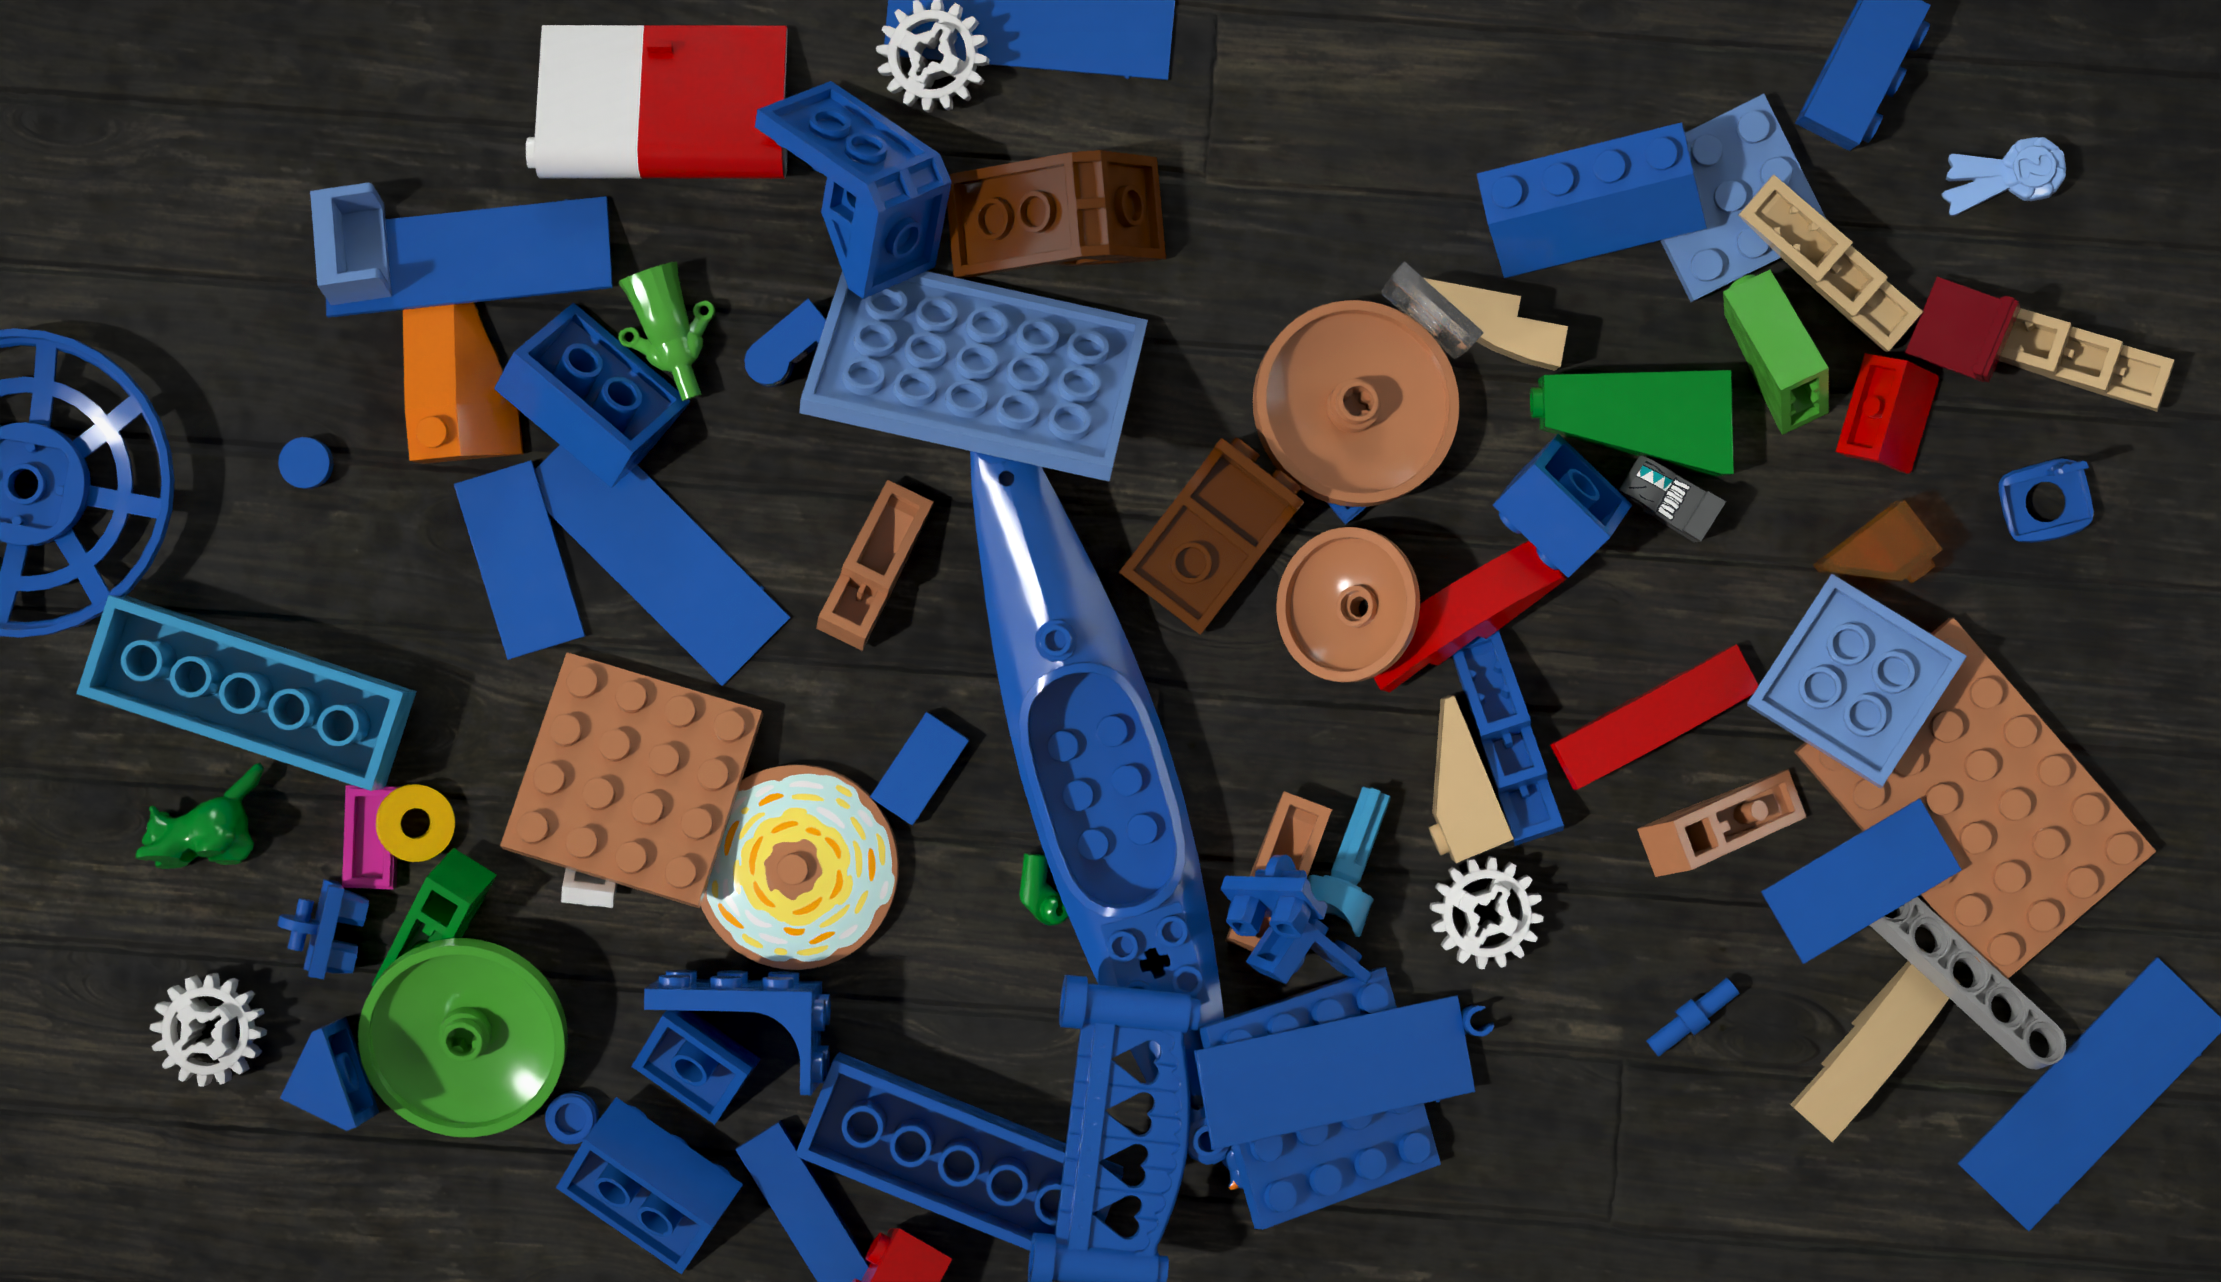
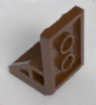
M1103 150L1078 151L949 174L952 182L947 207L954 277L969 278L1049 264L1083 266L1150 262L1166 259L1157 157Z

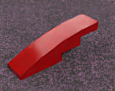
M1530 541L1517 546L1420 604L1417 627L1407 649L1390 668L1373 677L1380 690L1390 693L1427 664L1440 665L1477 636L1487 639L1567 578L1560 570H1554L1547 566L1540 559L1536 547Z
M1736 644L1722 650L1693 668L1678 673L1642 695L1627 700L1550 744L1572 788L1577 790L1671 741L1753 695L1759 685Z

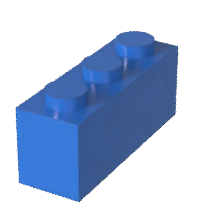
M1857 0L1795 124L1848 151L1858 146L1861 140L1869 143L1883 119V115L1876 112L1885 94L1893 97L1906 74L1907 69L1900 66L1908 49L1916 51L1929 30L1930 23L1925 21L1924 18L1931 5L1922 0Z

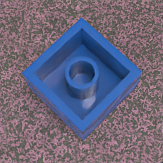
M1557 434L1517 473L1493 506L1499 511L1502 522L1511 531L1517 534L1522 533L1536 547L1538 556L1547 566L1554 570H1560L1569 578L1612 536L1632 504L1560 434Z

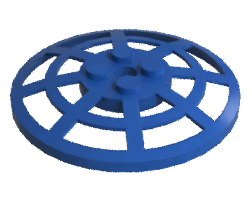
M12 328L0 330V348L32 346L36 347L34 378L17 377L0 380V397L11 394L32 393L29 423L0 425V541L7 543L0 571V636L25 638L56 634L81 626L103 613L108 595L125 597L134 589L151 567L164 542L173 510L175 478L172 452L162 421L148 396L124 369L105 354L78 340L46 331ZM58 351L75 355L98 367L116 381L129 397L110 413L106 414L98 404L85 394L66 384L56 382ZM54 397L77 407L95 424L73 441L58 430L51 428ZM141 414L150 428L159 457L161 475L160 498L133 493L134 481L131 459L120 431ZM106 442H108L116 463L117 490L91 486L90 473L85 458ZM24 470H31L38 479V489L28 499L21 498L15 490V479ZM87 506L113 510L112 518L104 534L95 546L87 552L72 528L78 523ZM129 514L156 518L152 535L140 559L125 578L112 590H109L96 565L106 557L117 543L127 523ZM55 541L69 563V566L48 574L22 576L29 546L43 545ZM77 578L92 603L79 611L55 619L32 622L9 621L18 591L30 592L52 589L70 583Z

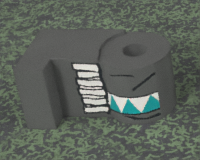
M1639 455L1618 489L1624 497L1643 508L1642 511L1693 543L1702 541L1726 501L1709 491L1706 492L1661 464Z

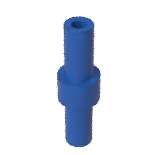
M1725 978L1696 1002L1690 999L1675 1011L1677 1017L1647 1039L1646 1042L1658 1057L1690 1032L1695 1036L1710 1024L1708 1018L1739 995V991L1728 978Z

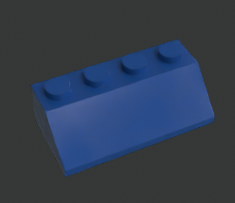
M1682 122L1477 173L1487 223L1504 278L1707 229Z

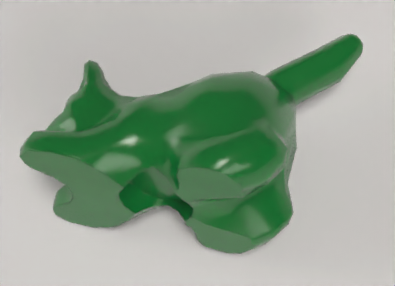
M261 763L254 764L223 796L203 802L181 817H171L167 812H159L155 806H150V819L147 823L146 833L142 837V844L144 846L136 851V859L155 861V867L160 869L185 867L198 856L207 857L210 862H216L221 865L240 864L249 856L254 847V841L248 833V820L242 800L258 785L264 771L263 765Z

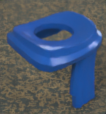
M2063 458L2054 459L2017 469L2003 475L1999 481V496L2009 533L2014 540L2030 543L2055 540L2078 533L2092 522L2094 510L2087 478L2083 470L2089 468L2086 461L2076 462ZM2040 482H2050L2057 485L2065 497L2063 512L2057 519L2050 522L2035 520L2026 508L2028 491Z

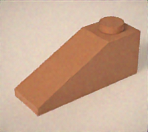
M1783 770L1673 812L1637 830L1654 875L1657 877L1693 870L1806 818V814L1789 770Z

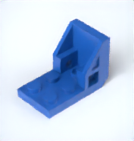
M832 81L757 109L755 128L773 139L779 146L786 148L808 163L815 171L827 177L821 213L849 290L865 299L935 267L952 182L942 157L938 152Z

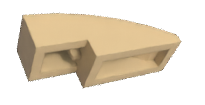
M1421 277L1415 282L1413 292L1436 315L1463 335L1492 351L1522 363L1553 371L1561 367L1568 326L1517 317L1521 296Z

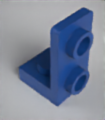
M1318 919L1308 920L1301 938L1283 937L1276 934L1272 927L1269 926L1246 960V963L1259 973L1287 984L1291 976L1303 965L1309 949H1312L1337 971L1346 976L1355 977L1366 984L1372 976L1368 970L1358 963L1362 955L1340 940H1336L1333 943L1325 935L1329 929Z

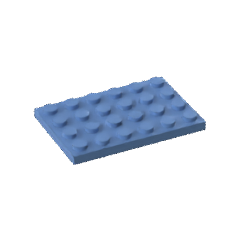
M928 271L862 299L849 290L842 272L801 396L799 413L1110 482L1148 320Z

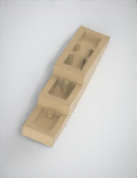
M1775 175L1769 178L1738 214L1807 283L1885 352L1890 351L1922 314L1923 311L1886 280L1888 277L1851 246L1853 242Z
M2022 308L2019 311L1999 359L2001 362L2156 412H2158L2174 366V359L2125 346L2123 341L2072 327L2070 322Z
M1907 961L1851 1023L1855 1027L1821 1063L1824 1068L1790 1105L1827 1139L1833 1142L1902 1062L1936 1018L1949 997L1914 965Z

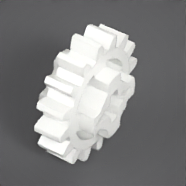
M914 0V14L908 16L898 9L894 12L900 23L897 28L883 26L882 31L891 39L889 45L883 44L876 47V52L888 57V62L878 67V71L883 76H894V79L887 87L891 93L896 94L903 89L906 90L903 103L912 107L918 98H921L923 110L932 112L935 101L940 100L943 107L949 111L953 109L952 97L956 94L966 101L971 99L970 93L966 88L970 82L978 85L983 84L984 80L975 71L977 66L989 65L990 59L978 53V48L986 45L988 40L984 35H972V32L979 24L973 16L966 18L962 22L960 21L963 8L955 3L948 12H944L942 0H933L931 10H926L919 0ZM935 21L930 31L917 35L911 32L921 24ZM958 32L961 34L966 47L965 61L957 57L954 43L958 38L956 35ZM938 43H940L938 50L944 55L942 62L939 64L932 61L926 68L928 60L922 56L923 50L926 47L935 49ZM901 49L909 54L912 67L908 73L909 78L905 76L901 67ZM947 76L955 78L952 83L945 87L928 89L932 87L937 79Z
M1488 856L1485 868H1479L1473 858L1467 859L1468 872L1461 874L1457 869L1451 867L1448 871L1454 880L1450 886L1437 883L1435 888L1444 895L1443 902L1430 903V909L1442 914V919L1437 920L1431 926L1434 932L1446 931L1448 933L1441 943L1445 950H1449L1456 945L1460 947L1457 953V960L1459 962H1466L1472 954L1475 955L1477 967L1485 969L1488 957H1494L1496 963L1502 968L1506 966L1505 954L1509 951L1519 958L1524 956L1523 949L1519 945L1523 939L1530 942H1536L1538 939L1529 930L1530 923L1543 922L1542 915L1531 911V906L1542 900L1541 895L1538 893H1526L1525 889L1533 881L1528 875L1519 877L1517 880L1513 878L1516 871L1515 864L1508 862L1500 871L1497 870V861L1493 856ZM1492 879V881H1489L1486 889L1472 893L1463 889L1475 880ZM1511 889L1519 901V919L1510 915L1507 905ZM1491 899L1495 900L1493 909L1499 913L1495 921L1486 919L1482 925L1478 926L1480 917L1474 912L1475 907L1478 903L1487 906ZM1453 905L1464 913L1466 925L1462 931V936L1459 935L1454 926L1452 917ZM1501 932L1509 936L1499 944L1480 946L1481 944L1483 945L1488 936Z
M218 973L206 975L204 984H202L199 977L195 975L185 979L186 990L179 985L167 990L169 997L173 1001L172 1003L163 1001L156 1004L155 1009L164 1018L162 1021L150 1024V1030L162 1033V1040L155 1043L152 1048L153 1051H167L169 1056L162 1064L164 1069L176 1064L181 1067L178 1080L183 1082L197 1074L198 1086L204 1087L211 1083L214 1074L216 1080L221 1085L232 1080L231 1069L239 1075L250 1069L244 1057L255 1058L261 1054L262 1050L253 1044V1040L265 1036L267 1030L255 1026L254 1020L265 1013L263 1008L250 1009L248 1003L255 995L252 990L241 995L236 993L239 980L232 978L220 986ZM197 997H215L224 1001L221 1006H209L204 999L199 1000ZM221 1017L211 1032L212 1037L196 1042L203 1035L202 1031L206 1028L205 1022ZM237 1019L240 1025L239 1040L235 1036ZM178 1020L181 1022L180 1040L177 1033ZM197 1053L208 1054L213 1060L218 1059L220 1062H202L193 1058V1056Z

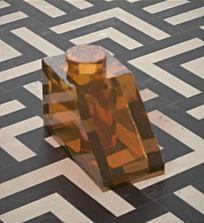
M1902 500L1890 504L1812 565L1819 573L1888 582L1902 581L1906 578L1910 583H1913L1935 566L1931 558L1943 549L1906 501Z

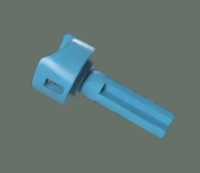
M1362 787L1333 864L1331 876L1309 875L1308 877L1314 897L1318 901H1325L1328 905L1326 913L1336 915L1347 921L1353 929L1355 937L1361 936L1366 918L1374 901L1370 895L1362 892V889L1356 885L1361 880L1391 799L1389 795L1383 794L1377 789Z

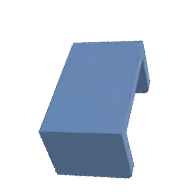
M362 183L310 191L317 286L330 305L392 297L385 207L373 184Z

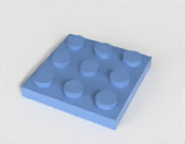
M1765 94L1686 132L1707 229L1661 240V243L1690 302L1781 258L1738 216L1772 175L1778 177L1826 219Z
M1831 574L1748 701L1747 706L1881 789L1967 656Z

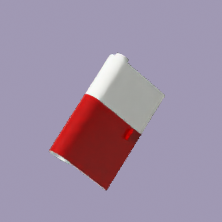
M542 25L535 137H528L526 141L528 168H536L539 178L785 179L787 173V149L779 146L773 139L755 128L757 109L785 99L787 26Z

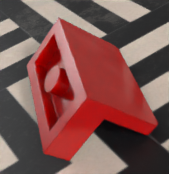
M1865 353L1835 452L1846 457L1880 463L1898 472L1911 473L1938 385V375L1906 360Z

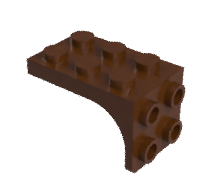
M1237 437L1230 444L1223 438H1220L1200 468L1119 571V573L1199 635L1205 630L1273 540L1304 503L1297 496V493L1302 488L1279 469H1276L1272 476L1255 464L1260 455Z

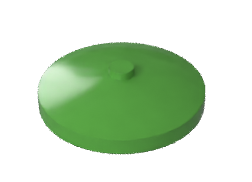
M451 938L429 942L408 951L396 959L381 974L369 993L361 1012L358 1045L361 1062L371 1085L381 1099L398 1115L408 1122L433 1133L452 1137H480L496 1134L516 1126L534 1114L544 1104L556 1086L564 1066L567 1054L568 1031L565 1014L556 992L542 973L519 954L495 943L478 939Z

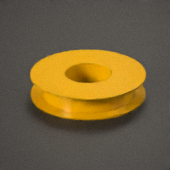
M419 784L405 785L389 793L380 804L376 814V832L381 844L392 855L405 861L421 862L437 856L448 846L454 833L455 817L450 803L435 789ZM414 808L424 810L430 819L427 832L417 838L406 836L401 829L402 816L408 810Z

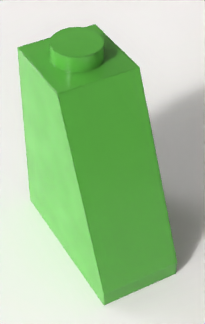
M1771 270L1757 276L1746 275L1736 280L1729 289L1723 291L1724 315L1781 434L1788 433L1828 414L1829 368Z

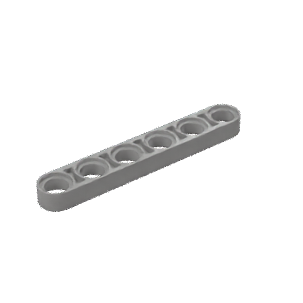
M1918 897L1897 908L1894 918L1884 916L1870 924L1876 932L2022 1065L2037 1070L2055 1064L2063 1058L2066 1051V1039L2059 1026ZM1917 927H1924L1932 933L1935 940V948L1932 953L1924 952L1916 944L1915 931ZM1955 962H1963L1970 968L1973 975V982L1970 988L1959 985L1953 975ZM1994 996L2003 998L2009 1004L2011 1010L2009 1022H2001L1993 1015L1991 1002ZM2032 1031H2038L2047 1039L2049 1052L2045 1058L2037 1056L2030 1047L2029 1037Z

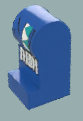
M809 299L804 301L748 349L744 359L745 369L748 375L757 383L767 387L780 386L791 376L793 366L818 347L826 318Z

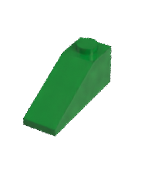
M453 848L426 877L372 986L396 959L408 951L437 940L462 938L497 875Z

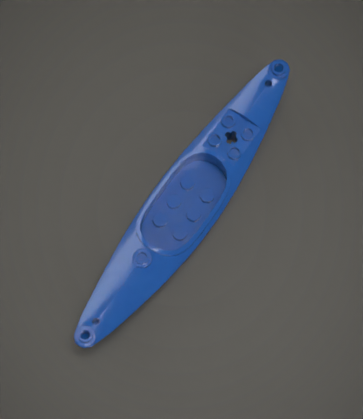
M970 451L972 497L985 601L1010 737L1039 840L1059 895L1098 985L1190 994L1191 998L1200 999L1201 1013L1198 1027L1224 1019L1213 933L1199 857L1184 796L1155 706L1118 617L1042 467ZM1150 948H1156L1159 955L1168 954L1170 962L1163 964V971L1154 973L1151 967L1144 968L1140 960L1147 959L1146 951ZM1198 1029L1197 1031L1188 1030L1187 1033H1184L1183 1040L1187 1055L1191 1094L1188 1154L1192 1159L1205 1165L1216 1164L1226 1158L1232 1147L1211 1149L1194 1050L1204 1048ZM1146 1041L1130 1049L1146 1082L1150 1083L1158 1074L1157 1066L1153 1061L1160 1054V1046L1155 1041Z

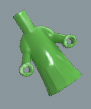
M677 262L662 264L620 280L618 283L627 295L648 338H642L639 330L630 327L620 331L618 336L620 343L623 346L633 348L647 355L646 359L651 365L662 371L672 372L682 401L702 395L691 365L699 357L702 350V335L709 321L716 314L715 306L708 301H701L695 304L693 309L695 318L689 324L678 277ZM703 306H707L709 312L703 316L700 310ZM632 332L634 335L633 341L628 342L626 340V335Z

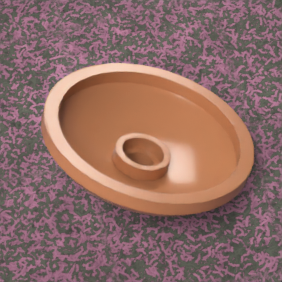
M1342 527L1328 530L1315 536L1296 552L1281 578L1276 603L1280 634L1293 658L1307 671L1320 678L1349 683L1364 681L1383 673L1405 652L1417 627L1420 612V592L1412 565L1395 543L1371 530ZM1366 599L1368 611L1364 616H1361L1359 605Z

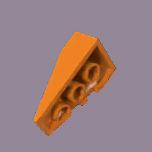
M475 302L403 310L405 417L410 461L425 464L524 454L520 411L494 389L503 373V369L499 363V357L494 345L490 342L478 315L479 311Z

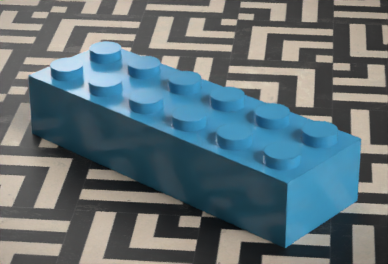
M108 595L76 694L369 791H374L386 787L417 691L129 596L118 597Z

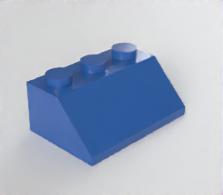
M574 302L513 352L494 387L499 394L611 488L643 460L690 403V400L682 401L677 389L626 346H623L619 340Z
M616 1097L582 1142L556 1189L682 1275L743 1184L733 1178L724 1167L710 1162L691 1149L682 1138L669 1134L653 1123L640 1109L627 1105Z

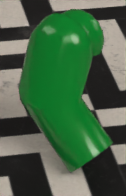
M1024 853L1019 894L1021 903L1039 922L1049 926L1062 924L1069 916L1060 895L1046 882L1048 872L1046 856Z

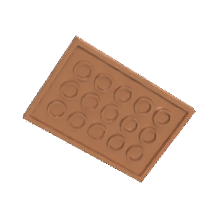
M1948 618L1931 634L1967 657L1881 789L1806 742L1794 752L1862 831L1918 798L1921 799L1962 870L1922 893L1919 897L1933 912L2008 979L2153 855L2156 850L1954 618Z

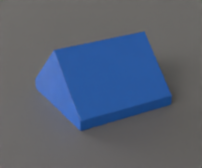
M666 1010L631 1067L715 1125L761 1059L693 1011Z
M347 1017L338 1019L311 1033L280 1099L345 1131L358 1127L379 1113Z

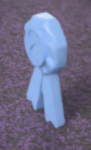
M2032 137L2018 140L2012 145L2002 160L1951 154L1948 157L1951 169L1947 173L1946 180H1972L1974 182L1946 190L1942 193V197L1950 203V216H1956L2007 190L2024 201L2049 198L2065 180L2066 163L2064 153L2047 138Z

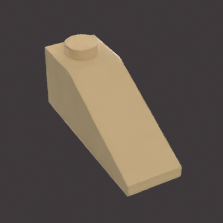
M1448 695L1440 699L1432 809L1437 824L1430 826L1429 830L1440 856L1449 853L1451 859L1458 863L1514 839L1454 695Z

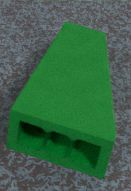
M1731 370L1543 375L1538 379L1539 387H1531L1530 389L1531 418H1539L1540 430L1560 434L1561 436L1636 456L1641 455L1651 460L1711 476L1734 474Z

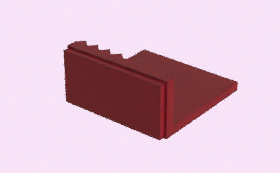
M1937 277L1905 354L1978 381L1989 383L2021 309L2019 301L2007 295L1999 299Z

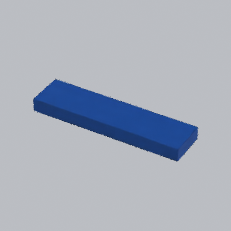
M781 1120L735 1149L817 1282H852L855 1278L861 1281L870 1263L865 1259V1255L806 1160L795 1156L798 1147Z

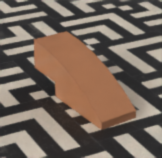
M887 480L842 566L841 574L818 617L816 629L863 651L933 506V501Z
M1283 791L1250 876L1255 877V872L1258 869H1266L1270 858L1274 855H1288L1292 858L1296 870H1304L1308 876L1332 809ZM1271 917L1263 918L1259 933L1256 936H1240L1230 927L1225 941L1253 951L1270 926Z

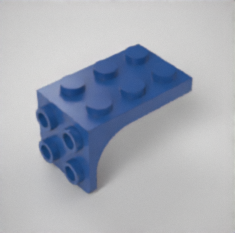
M667 970L666 975H660L658 980L644 989V1010L756 1012L777 1020L789 1031L799 1051L800 1095H812L818 1085L824 1083V1076H827L830 1068V1047L828 1045H821V1031L825 1030V1025L830 1024L831 998L830 994H822V981H799L798 972L787 971L769 972L768 977H763V980H748L747 971H718L717 976H712L711 979H697V971Z

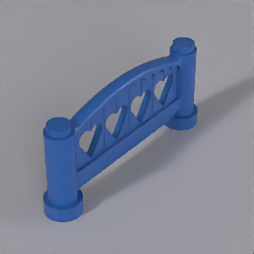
M1065 975L1060 999L1059 1025L1064 1028L1080 1029L1056 1230L1055 1234L1033 1233L1029 1253L1028 1282H1167L1169 1259L1168 1256L1159 1255L1157 1249L1173 1212L1186 1165L1191 1124V1094L1187 1055L1183 1040L1184 1033H1187L1188 1030L1197 1031L1201 1013L1200 999L1191 998L1190 994L1088 984V979L1085 976ZM1146 1041H1155L1160 1046V1054L1153 1061L1157 1066L1158 1074L1150 1083L1138 1081L1112 1058ZM1146 1092L1153 1096L1154 1105L1147 1112L1151 1119V1127L1145 1134H1134L1106 1111L1138 1093ZM1133 1144H1141L1148 1151L1146 1160L1140 1164L1145 1171V1178L1142 1183L1136 1186L1127 1185L1102 1165L1100 1161ZM1133 1195L1141 1200V1208L1134 1215L1139 1227L1137 1232L1131 1237L1120 1236L1093 1214L1126 1196Z

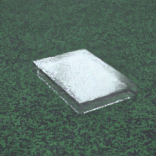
M1405 261L1393 273L1382 289L1384 297L1402 313L1422 325L1454 359H1458L1484 333Z

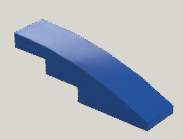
M1499 630L1487 639L1477 636L1453 654L1452 657L1504 817L1513 836L1514 846L1563 831L1564 824L1550 788L1547 770L1531 728V719Z

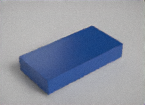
M926 712L870 798L913 826L970 739L931 713Z

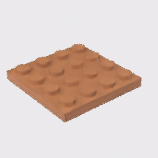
M567 652L500 846L514 853L700 908L763 718V712Z

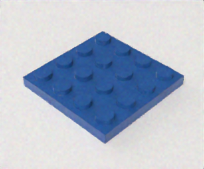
M1376 967L1368 970L1372 976L1367 984L1355 977H1346L1200 1026L1198 1031L1203 1048L1397 1008L1386 968ZM1424 1103L1254 1141L1253 1144L1248 1142L1231 1146L1254 1229L1262 1230L1441 1165Z

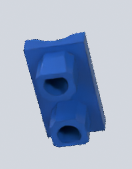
M1288 855L1272 856L1266 869L1256 870L1255 877L1225 876L1221 886L1222 892L1231 901L1226 922L1240 936H1256L1259 933L1263 918L1271 917L1269 925L1276 934L1286 938H1301L1308 920L1324 919L1328 907L1325 901H1318L1314 897L1306 872L1304 870H1296L1292 858Z
M324 879L315 919L310 918L314 901L299 898L295 915L280 914L277 926L291 931L288 949L303 951L306 935L311 934L303 968L308 971V977L324 979L326 972L353 973L358 946L354 943L333 940L337 922L363 927L369 906V900L366 897L345 890L338 881Z

